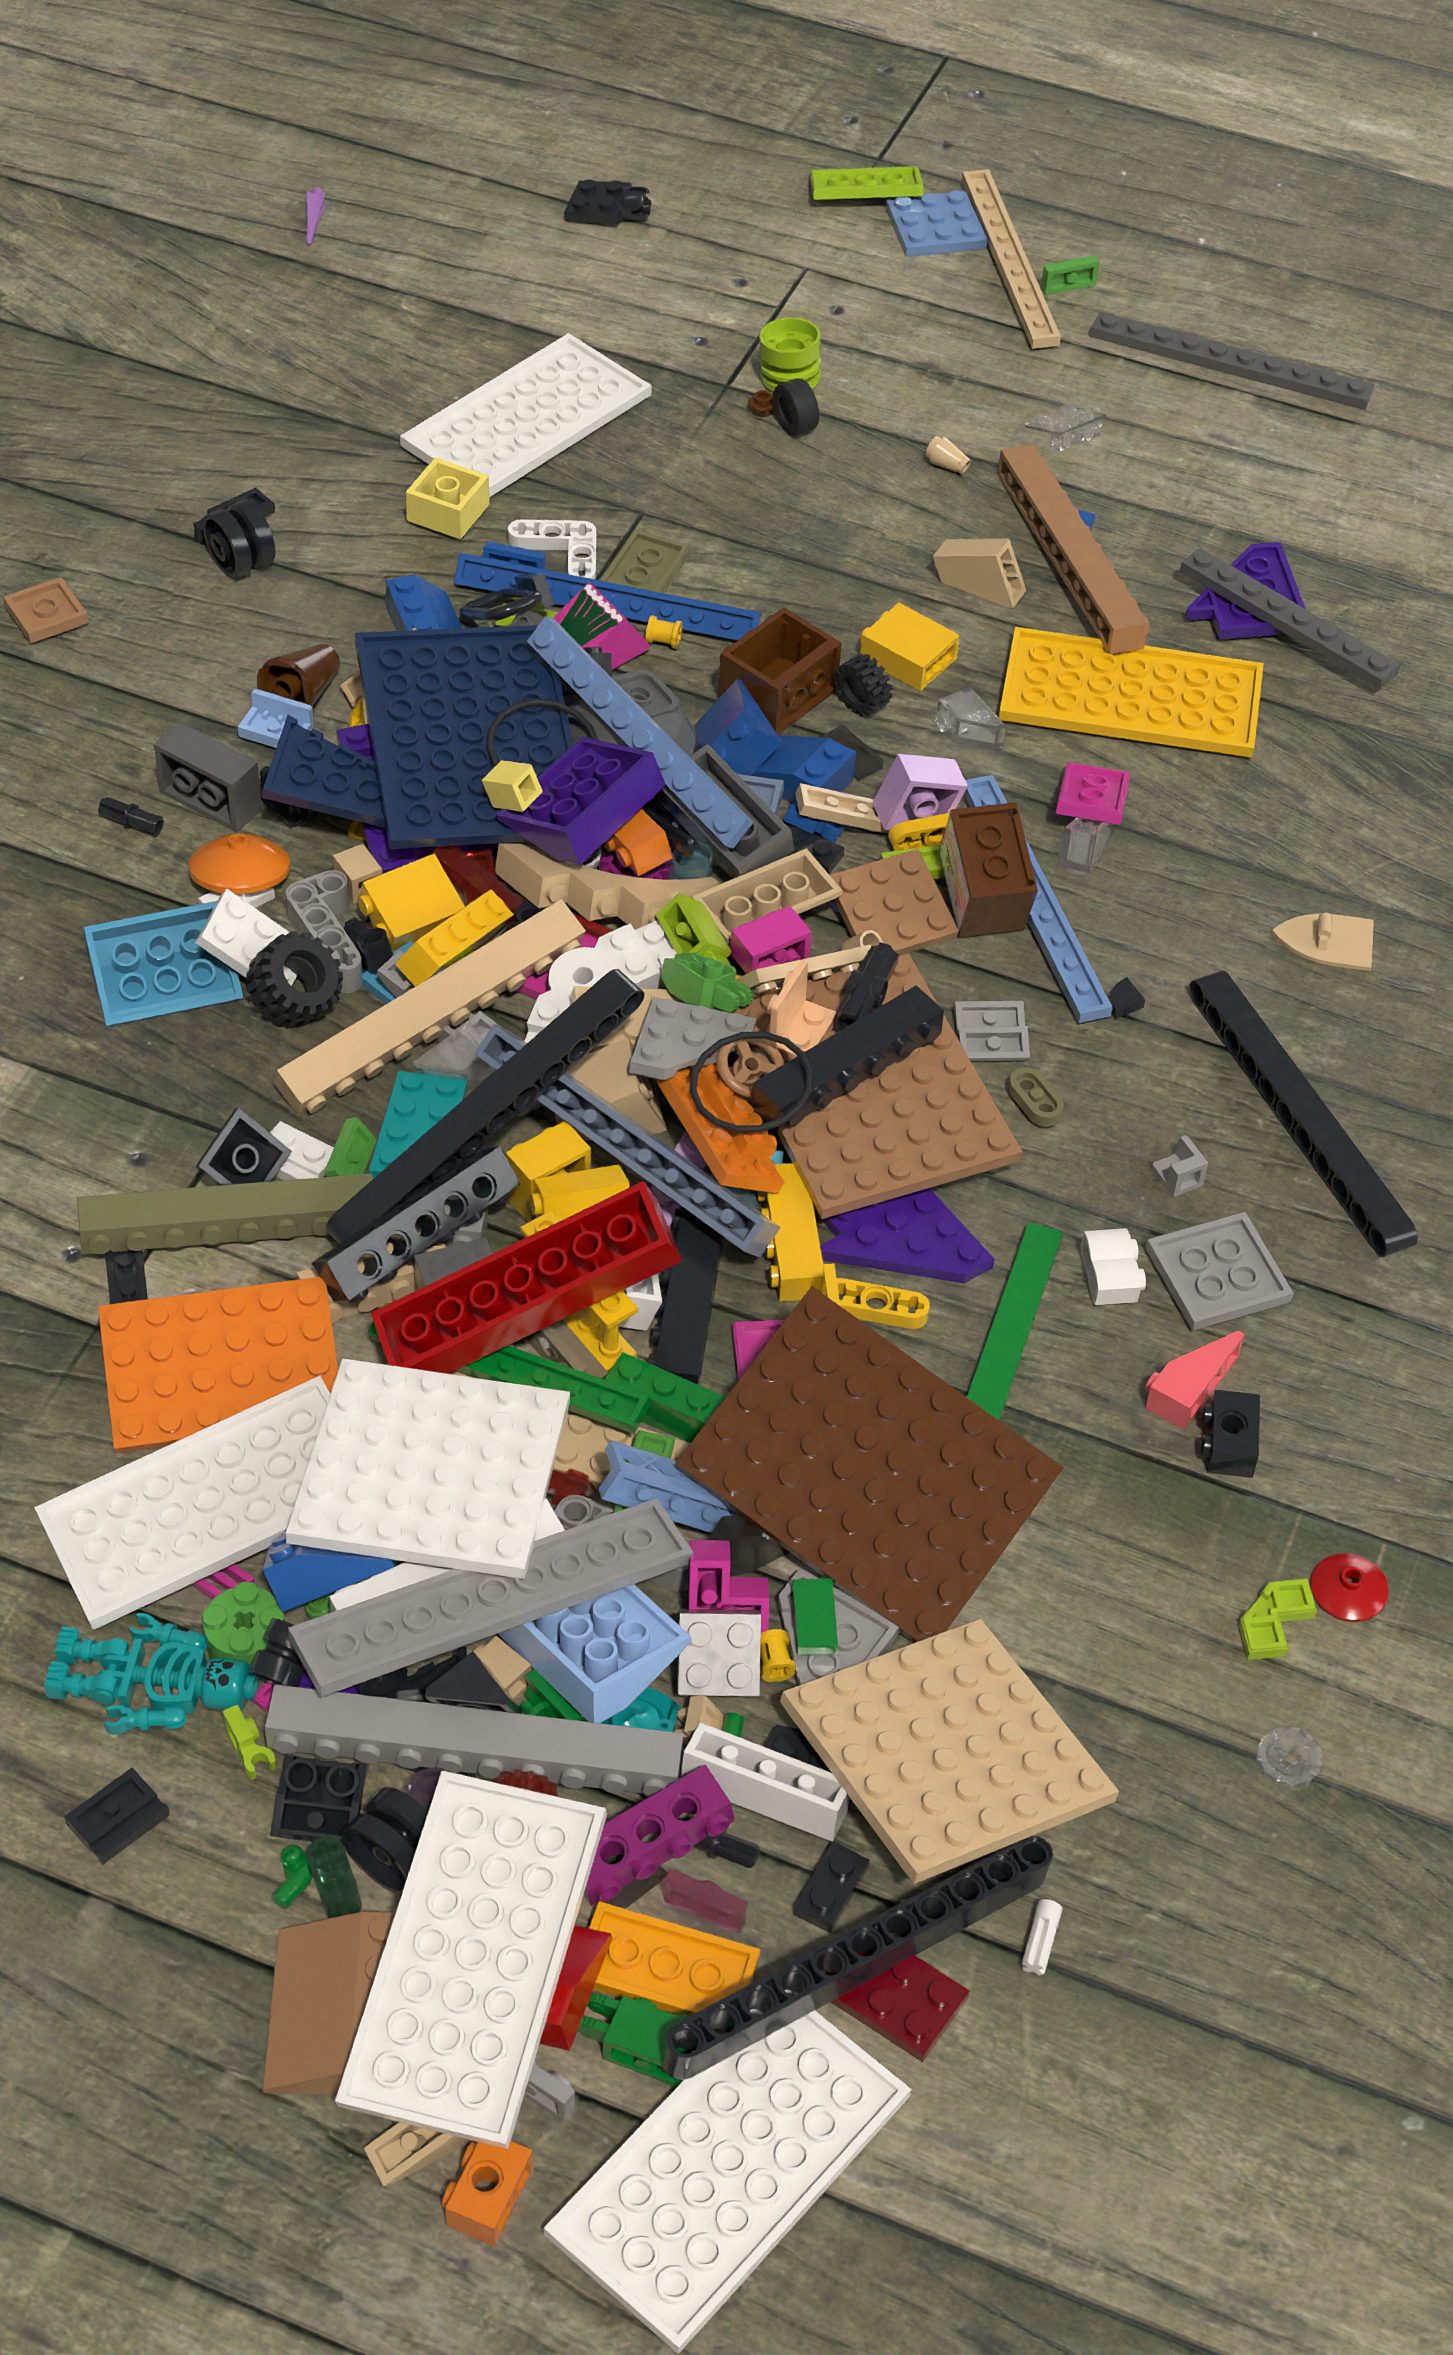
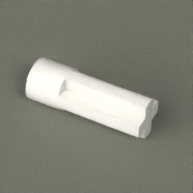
M1048 1899L1038 1901L1022 1961V1969L1027 1973L1045 1974L1054 1936L1062 1913V1906L1055 1901Z

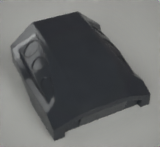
M285 1754L282 1776L276 1797L271 1836L344 1846L341 1832L361 1811L369 1764L360 1762L359 1764H348L334 1760L333 1762L323 1761L318 1758L308 1759L293 1754Z

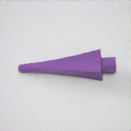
M318 187L314 188L312 193L306 191L307 245L312 244L316 228L327 207L323 200L326 193Z

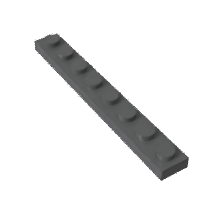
M1199 548L1181 562L1180 572L1376 688L1381 689L1398 674L1400 664L1204 549Z

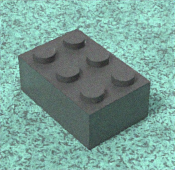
M180 722L154 744L160 793L236 833L262 810L258 763L249 756H244L225 744L217 742L200 731Z

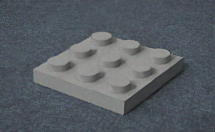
M1246 1212L1147 1239L1146 1250L1192 1331L1292 1302L1294 1295L1292 1289Z

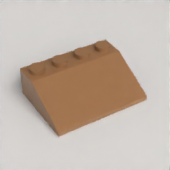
M358 1912L278 1930L263 2093L338 2094L396 1912Z

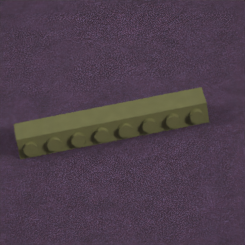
M371 1173L77 1197L81 1255L104 1254L109 1250H112V1252L141 1251L154 1248H178L181 1246L203 1244L215 1245L218 1243L251 1242L275 1238L288 1239L311 1235L325 1236L329 1234L326 1231V1225L330 1217L373 1180V1176Z

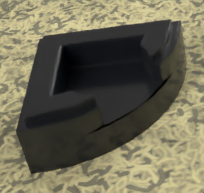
M1128 977L1119 981L1113 988L1111 995V1013L1116 1019L1144 1008L1145 998Z

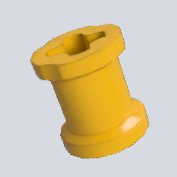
M651 615L646 629L645 640L649 644H652L653 641L670 644L672 648L677 649L682 637L683 622L678 620L676 623L658 620L657 616Z
M772 1629L761 1633L760 1655L763 1666L760 1673L764 1681L781 1682L795 1674L796 1665L790 1659L787 1648L789 1635L784 1630Z

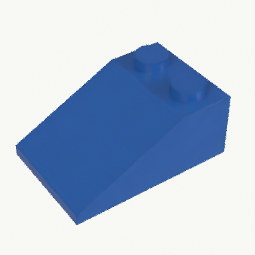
M738 678L695 724L700 749L708 744L736 774L751 776L783 743L743 682Z
M778 735L783 743L751 775L783 780L784 791L782 798L793 804L797 800L796 791L800 783L842 792L854 780L856 751L830 738Z
M286 1533L274 1538L272 1540L273 1544L269 1545L263 1571L281 1611L285 1612L395 1567V1560L287 1544Z

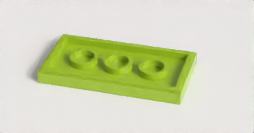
M917 166L810 171V184L814 200L924 196V186Z

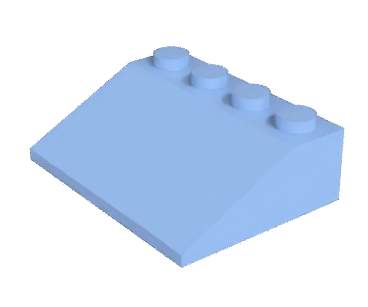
M634 1584L497 1633L520 1656L527 1660L584 1718L592 1723H601L627 1708L691 1643V1636Z

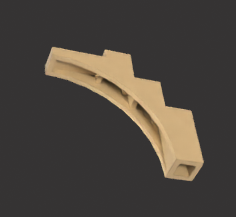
M530 841L499 843L495 873L538 908L551 906L562 899L564 903L569 904L588 921L618 916L625 923L631 924L634 930L658 920L656 914L678 893L692 898L693 895L719 885V882L713 877L661 880L613 874L556 859Z

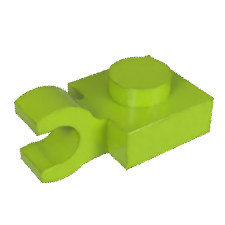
M238 1704L223 1710L225 1732L241 1763H244L247 1777L251 1780L256 1779L253 1765L259 1761L266 1762L271 1771L276 1770L275 1755L272 1750L264 1746H258L255 1743L256 1740L260 1739V1735L251 1716L244 1718Z

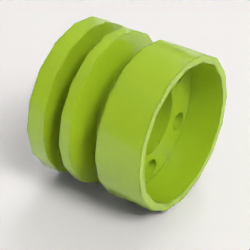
M792 317L777 319L766 324L761 329L759 335L761 354L760 378L763 385L774 392L777 385L801 378L813 389L819 384L821 379V359L819 356L821 352V334L819 328L808 320Z

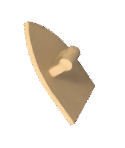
M1329 913L1308 914L1287 920L1272 930V934L1281 944L1305 959L1329 966L1371 971L1374 920Z

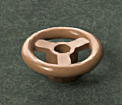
M765 1038L735 1041L722 1046L717 1055V1067L722 1080L731 1090L748 1098H752L751 1086L762 1074L767 1075L784 1065L783 1057L778 1048ZM748 1043L763 1048L770 1055L773 1064L762 1062L757 1056L753 1055ZM736 1046L740 1057L729 1070L728 1055L732 1048Z

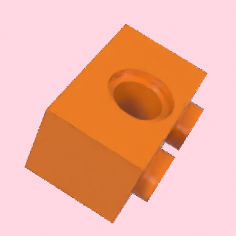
M510 2141L508 2149L481 2142H471L461 2164L464 2171L458 2183L451 2181L442 2200V2207L445 2208L446 2226L495 2247L533 2170V2150L513 2141ZM481 2181H491L497 2185L488 2192H482L475 2188Z

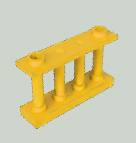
M549 1211L521 1226L520 1232L525 1237H528L560 1220L552 1211ZM623 1290L562 1319L608 1373L622 1352L637 1358L636 1351L619 1333V1323L638 1313V1307Z

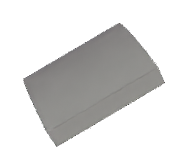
M955 1001L956 1036L970 1061H1025L1030 1059L1028 1026H1025L1024 1001Z

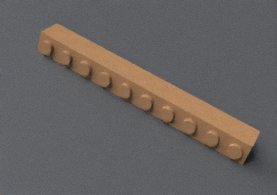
M1034 444L1001 449L998 476L1108 653L1113 654L1143 649L1146 635L1150 631L1148 618L1141 613L1135 598L1131 597L1124 581L1118 577L1112 562L1108 561L1102 552L1101 545L1095 541L1089 526L1085 525L1078 509L1070 502L1067 492L1062 489L1055 473H1052L1047 466L1044 456L1040 455Z

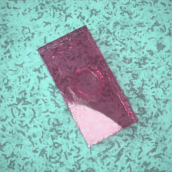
M673 1869L670 1870L665 1879L664 1901L730 1931L741 1933L747 1918V1901L724 1892L720 1886L711 1881L704 1880L701 1882Z

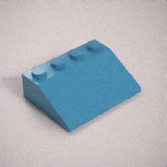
M217 901L84 927L85 945L106 1028L243 1000L238 972L195 943Z

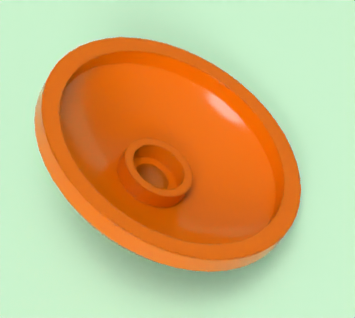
M236 833L218 837L200 846L191 855L188 867L193 881L203 888L220 893L228 889L234 894H247L266 890L282 882L290 871V858L281 846L269 839L252 834Z

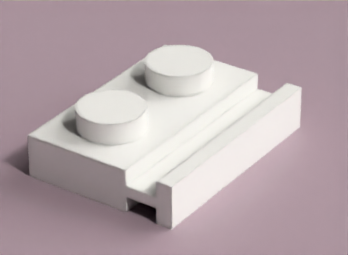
M280 1121L270 1133L292 1150V1152L276 1174V1177L282 1180L325 1177L324 1171L334 1147Z

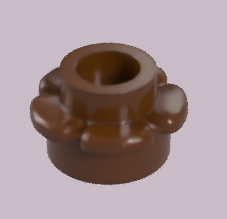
M760 390L749 398L748 404L751 407L752 414L758 417H768L773 414V395L770 392Z

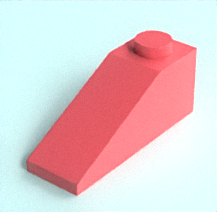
M1238 1330L1169 1361L1161 1373L1155 1371L1145 1387V1391L1149 1393L1146 1409L1185 1430L1239 1357L1245 1334Z

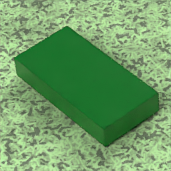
M831 1578L793 1579L792 1591L797 1655L838 1654L833 1580Z

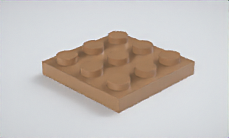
M919 849L830 875L843 890L842 896L835 898L834 901L851 937L867 930H873L880 935L883 943L891 945L892 949L899 955L957 938L959 930Z

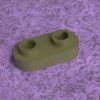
M1024 1067L1015 1070L1011 1074L1009 1082V1093L1033 1123L1043 1127H1051L1058 1124L1062 1119L1064 1110L1062 1098L1036 1069Z

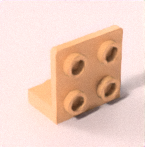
M800 961L794 972L789 971L787 973L779 995L774 994L769 1002L767 1014L771 1015L767 1032L788 1038L805 1052L828 1037L835 1026L834 1016L836 1011L806 1001L808 963ZM771 1041L780 1051L783 1060L789 1062L797 1057L785 1045Z

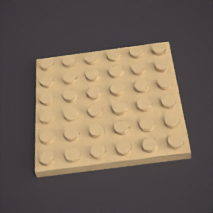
M982 1619L782 1692L780 1703L913 1884L1116 1801L1119 1790Z

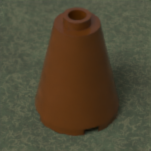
M319 644L271 658L264 663L257 673V687L259 690L313 706L339 670L340 658L337 652L327 644Z

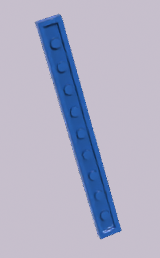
M465 553L459 554L454 584L495 592L505 588H518L514 577L520 574H544L555 604L565 606L590 582L626 619L648 623L650 616L653 615L662 621L676 623L677 620L682 621V630L736 641L741 639L746 632L760 625L762 616L760 612Z

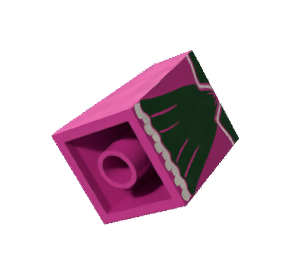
M590 582L553 617L582 648L602 647V653H611L612 670L651 647L630 622Z

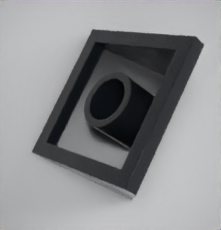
M238 1107L234 1109L197 1163L196 1168L207 1187L271 1182L292 1150Z
M473 1651L426 1688L425 1697L433 1704L522 1714L520 1707L497 1677Z

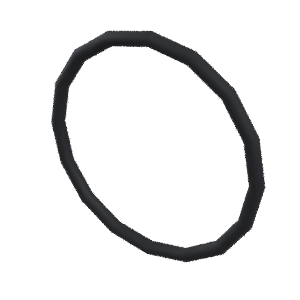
M536 698L516 702L497 715L488 729L486 749L492 765L495 767L499 763L493 748L495 730L504 717L519 708L535 705L555 707L574 716L587 729L591 739L598 740L593 726L579 711L559 701Z
M766 1031L740 1032L718 1040L700 1055L691 1071L690 1094L698 1112L713 1125L736 1133L763 1132L785 1124L802 1110L812 1092L813 1070L804 1051L788 1038ZM765 1038L785 1045L799 1057L805 1070V1089L797 1104L776 1120L761 1125H735L720 1120L703 1106L697 1093L698 1074L706 1059L722 1046L735 1041Z

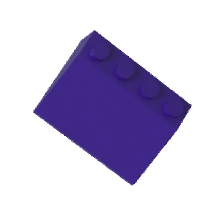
M581 737L537 777L543 792L524 812L502 809L496 816L500 822L554 858L580 865L588 860L597 848L608 841L625 822L631 820L634 814L647 802L651 801L666 784L653 752Z

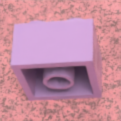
M898 754L872 803L884 829L890 830L900 822L950 813L951 809H956L968 785L955 759ZM943 828L935 829L930 834H937Z

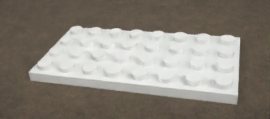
M568 333L400 436V446L427 464H430L436 457L488 475L489 497L649 397L652 385Z
M321 1376L313 1378L34 1507L92 1630L258 1553L272 1545L274 1538L286 1533L331 1395Z
M446 1771L441 1772L335 2100L338 2107L505 2149L509 2148L607 1817L606 1808Z
M785 1990L787 1993L795 1995L792 1991ZM757 2009L750 2010L754 2014H763ZM813 2011L698 2075L684 2080L544 2227V2236L679 2354L910 2097L911 2089L819 2013Z

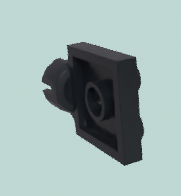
M591 179L579 181L564 211L565 221L619 224L622 218L638 221L647 220L651 212V200L646 197V193H650V190L646 187L632 186L631 182H621L618 180L610 182L594 181Z

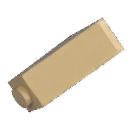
M946 539L933 555L934 566L938 571L941 582L1006 608H1014L1026 592L1010 539Z

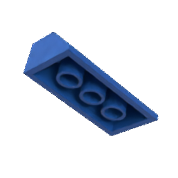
M416 574L385 580L387 611L396 631H409L413 628L417 630L462 628L448 594L444 590Z

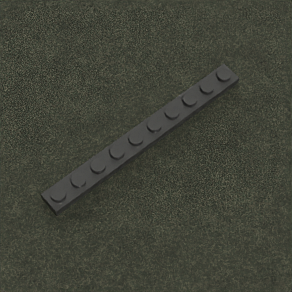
M1099 312L1091 327L1090 337L1363 410H1366L1375 385L1361 379L1338 375L1331 371L1326 372L1311 368L1305 364H1296L1281 360L1278 357L1258 354L1248 349L1228 346L1222 342H1213L1195 335H1187L1171 331L1168 328L1145 324L1138 320L1122 318L1112 313Z

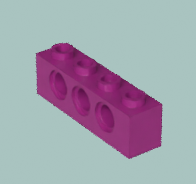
M706 1764L604 1824L584 1891V1895L591 1906L599 1901L606 1902L613 1899L624 1886L636 1879L643 1880L648 1878L661 1864L671 1858L685 1856L693 1849L696 1843L708 1836L715 1837L720 1835L729 1827L730 1823L735 1821L730 1800ZM692 1812L696 1814L688 1821L678 1820L679 1816L684 1813ZM646 1835H660L653 1842L646 1843L642 1841ZM611 1856H624L623 1859L616 1864L605 1863L607 1859Z

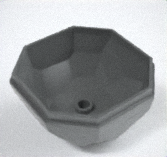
M635 670L611 677L689 757L698 751L699 737L680 706L677 697L657 675L648 670ZM578 693L573 696L569 707L579 711L593 726L598 740L629 747ZM567 713L573 744L581 737L590 738L587 729L574 716Z

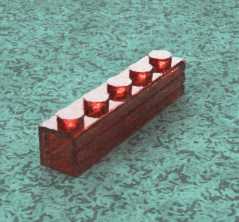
M458 845L438 846L432 851V854L436 855L447 876L466 892L477 899L492 889L514 914L506 924L510 925L516 919L517 908L524 904L522 898L509 890L505 883L493 877L489 870L483 869L477 864L473 857L467 856Z

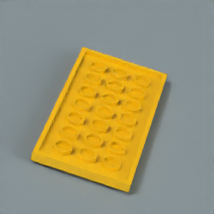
M1015 627L999 720L1252 758L1264 663L1151 646L1109 654L1101 640L1097 638Z

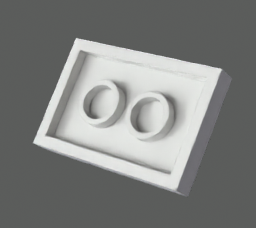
M226 889L220 895L195 943L246 977L247 971L251 969L249 964L256 957V954L281 934L286 935L289 931ZM283 966L284 975L292 986L298 973L292 968Z

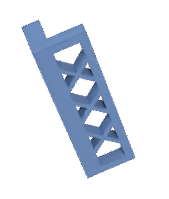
M612 1440L606 1446L605 1451L612 1469L598 1489L603 1500L630 1508L657 1498L672 1521L733 1540L747 1521L676 1469L675 1464L677 1461Z

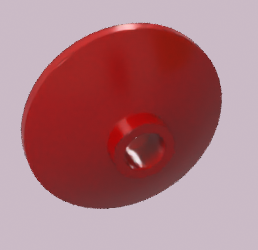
M1335 1554L1323 1559L1315 1567L1310 1580L1312 1596L1318 1606L1330 1616L1342 1621L1362 1622L1374 1618L1384 1609L1389 1596V1586L1383 1572L1370 1560L1355 1554ZM1347 1579L1354 1580V1581H1356L1357 1583H1352V1582L1348 1581Z

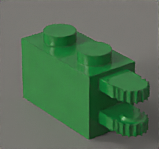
M591 1994L587 2007L597 2014L612 2019V2022L607 2024L597 2019L594 2020L583 2016L578 2028L579 2033L603 2043L604 2060L677 2088L684 2080L670 2077L664 2071L662 2054L669 2029L690 2016L683 2013H676L675 2015L658 2009L653 2002L644 1998L632 1999L623 1995L621 2001L602 1994ZM685 2048L676 2049L678 2052L682 2054L691 2053L689 2050Z

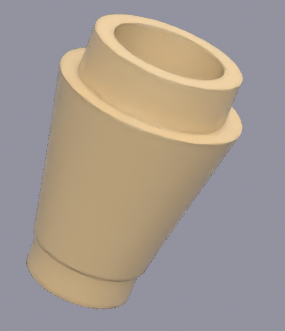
M935 436L925 453V457L930 459L931 464L956 473L958 472L961 475L966 472L971 463V459L946 437L940 438Z

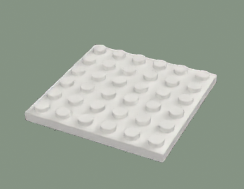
M342 1358L286 1530V1543L525 1579L570 1404V1392Z

